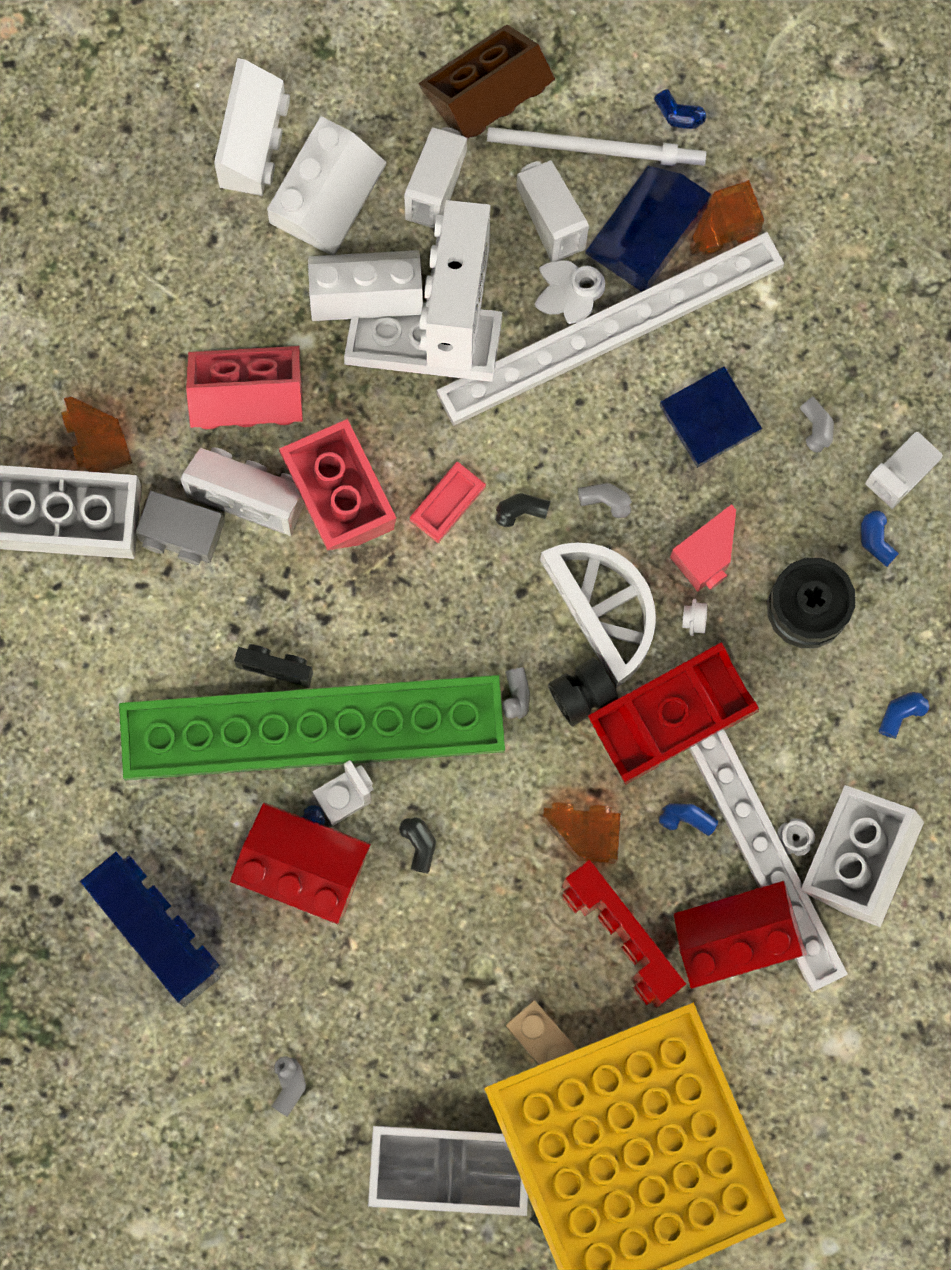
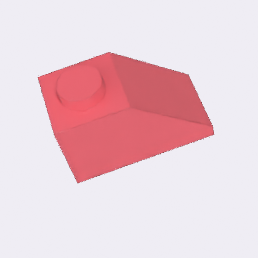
M732 504L677 545L671 552V560L697 592L705 586L711 590L727 577L725 571L731 562L736 509Z

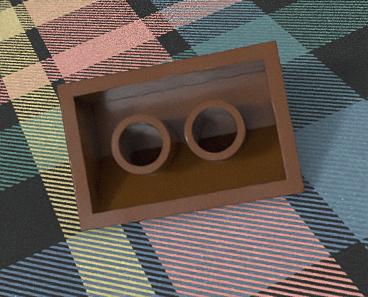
M505 25L418 84L447 125L459 131L461 136L468 139L483 133L486 126L498 118L511 114L516 109V106L528 98L541 94L547 85L555 81V78L539 44L511 26Z

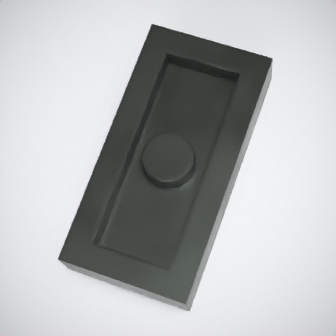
M249 644L248 649L238 646L234 659L236 668L309 688L313 670L311 666L306 665V659L290 654H285L284 659L271 656V650L254 644Z

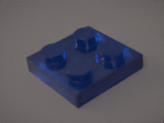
M724 366L664 399L659 405L697 468L757 435L762 430L761 425Z

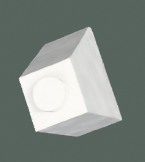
M434 127L431 128L404 195L405 220L435 229L437 214H444L445 202L451 199L467 152V138L461 136L459 131L448 127H443L441 130Z
M552 160L543 164L540 161H536L523 167L521 173L517 174V189L550 261H559L585 250L589 225Z

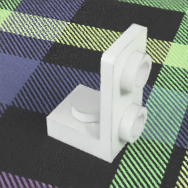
M915 432L884 464L881 463L870 474L865 484L893 509L942 459L943 455L919 432Z
M351 760L344 763L345 773L313 791V795L332 826L372 803L370 792L374 790L372 787L373 783L363 766L360 765L355 768Z

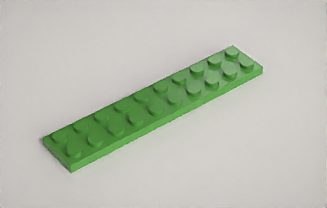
M499 675L119 703L123 779L125 781L342 765L349 760L356 764L505 752Z

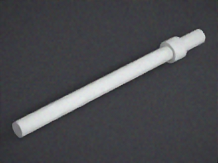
M488 127L487 142L661 161V165L675 166L676 163L705 166L707 151L678 148V144L671 143L655 146Z

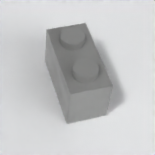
M150 491L136 530V535L139 541L143 542L142 547L147 550L163 554L166 549L178 553V558L184 562L199 565L200 561L211 563L225 521L222 513Z

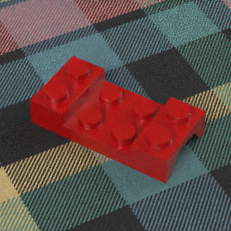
M720 642L588 715V718L624 784L627 785L724 729L727 730L758 713L759 707L747 691L723 643Z
M590 859L564 879L562 884L564 891L561 896L568 907L574 913L580 910L585 917L598 908L600 910L597 916L598 920L610 935L616 931L624 941L621 949L633 965L640 962L643 966L634 975L633 979L636 984L632 988L646 1006L652 1002L655 1008L659 1007L686 985L682 977Z

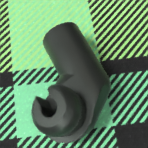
M523 493L516 494L498 504L496 508L498 512L495 517L496 522L503 527H512L516 517L524 513L546 519L551 501Z
M417 817L412 819L406 818L401 822L399 832L402 837L409 839L415 847L411 870L429 874L436 839L423 820Z

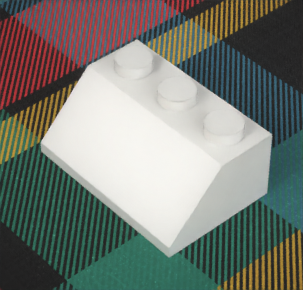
M237 58L214 164L220 188L263 196L265 184L271 185L273 180L275 163L270 162L272 151L279 150L282 129L278 128L280 116L287 115L290 95L285 94L282 79L247 60Z
M320 116L267 208L269 223L329 255H335L383 172L386 161L353 132Z
M419 250L309 256V296L312 321L351 319V317L376 318L421 315L423 294Z
M212 447L211 451L203 448L198 450L180 479L187 498L292 536L304 506V501L291 475L282 473L280 477L267 473V468L260 463L247 460L243 464L233 460V456L229 452L216 447Z
M845 785L801 887V891L846 915L881 927L924 824L923 820L914 809Z

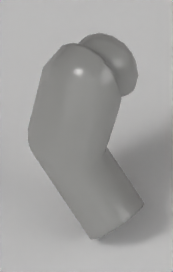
M813 396L801 405L800 410L813 424L812 434L806 438V444L813 452L819 453L824 447L828 448L833 442L834 422L832 417Z
M610 483L578 488L581 506L604 503L611 507V513L615 518H624L631 513L630 504L632 500L629 494Z
M524 667L506 671L511 698L503 702L502 708L504 715L509 719L515 717L521 719L529 712L530 690Z
M284 1056L279 1058L274 1065L282 1091L271 1107L288 1117L304 1093L306 1082L299 1062L294 1058Z

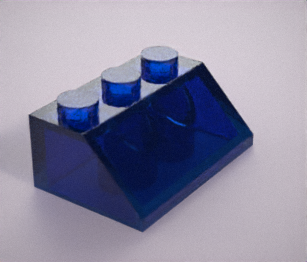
M647 166L587 248L585 254L641 292L645 291L653 285L705 213L709 205L711 193L681 173Z

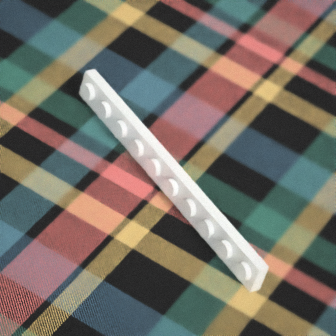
M766 232L496 361L493 382L460 378L437 389V395L451 423L455 426L783 268L784 262L769 234Z

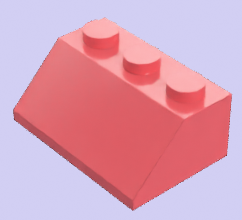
M300 347L188 352L186 392L190 428L215 429L219 426L230 425L252 427L256 424L276 423L278 425H289L293 422H302L303 403Z
M348 419L279 448V452L327 551L358 546L394 530L397 518Z

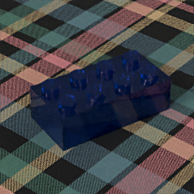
M115 852L79 882L173 998L185 1008L220 979L215 972L220 965L203 945L196 949L191 943V940L196 935L179 915L173 919L166 911L172 906L155 885L148 889L142 881L148 876L130 855L123 859Z

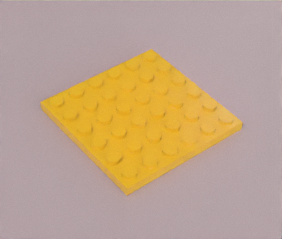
M694 1002L484 1088L558 1270H678L786 1222Z

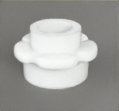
M697 599L692 600V606L684 605L683 628H690L691 636H694V633L705 634L708 604L697 603Z
M798 818L791 819L789 823H783L777 832L788 855L792 853L796 856L805 855L810 851V845L815 841L813 829L804 820ZM794 834H797L799 836L798 841H794L792 839V836Z

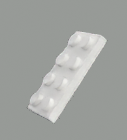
M480 310L472 371L427 366V351H420L421 315L376 318L351 317L344 354L345 365L493 382L502 324L501 311Z

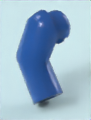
M875 510L865 515L861 522V544L876 559L888 567L899 552L884 541V525L887 524V518L884 513Z
M909 692L891 700L878 732L886 737L896 739L903 719L912 715L924 716L929 710V701L918 692Z
M669 803L663 807V814L659 817V823L669 830H676L681 821L689 823L707 836H710L718 825L717 819L694 804Z

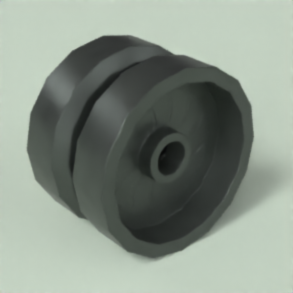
M804 558L791 563L778 576L767 600V616L774 632L786 643L798 648H819L831 643L849 623L856 606L855 589L849 575L836 563L823 558ZM808 600H812L816 604L814 608L806 605Z

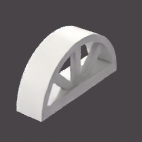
M567 543L541 552L540 561L614 686L616 688L619 687L638 670L648 653L654 635L655 605L650 588L644 577L625 557L609 548L596 544ZM564 561H589L581 589ZM600 564L618 573L630 585L594 607H591L589 604ZM637 596L643 614V633L600 622L598 618ZM610 637L640 645L627 664L624 663Z

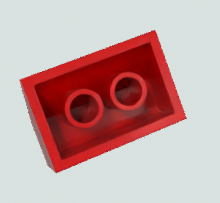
M264 802L242 847L230 882L338 924L346 913L371 844Z
M785 881L674 913L679 950L691 989L807 955Z

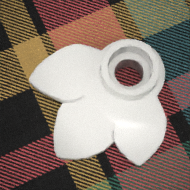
M563 260L547 263L539 269L541 275L550 286L537 298L535 307L547 314H560L564 312V317L568 324L580 322L590 315L593 309V302L604 293L605 279L597 269L591 266L578 268L572 262ZM584 284L593 285L591 288H581Z

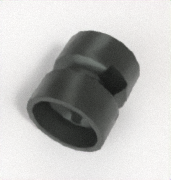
M594 657L576 667L575 675L571 676L566 673L548 683V688L554 701L572 727L588 718L592 708L599 710L619 699L609 676Z

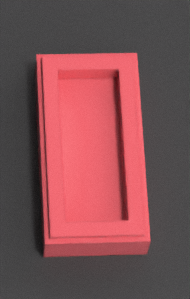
M457 461L410 516V521L439 543L486 488V484Z

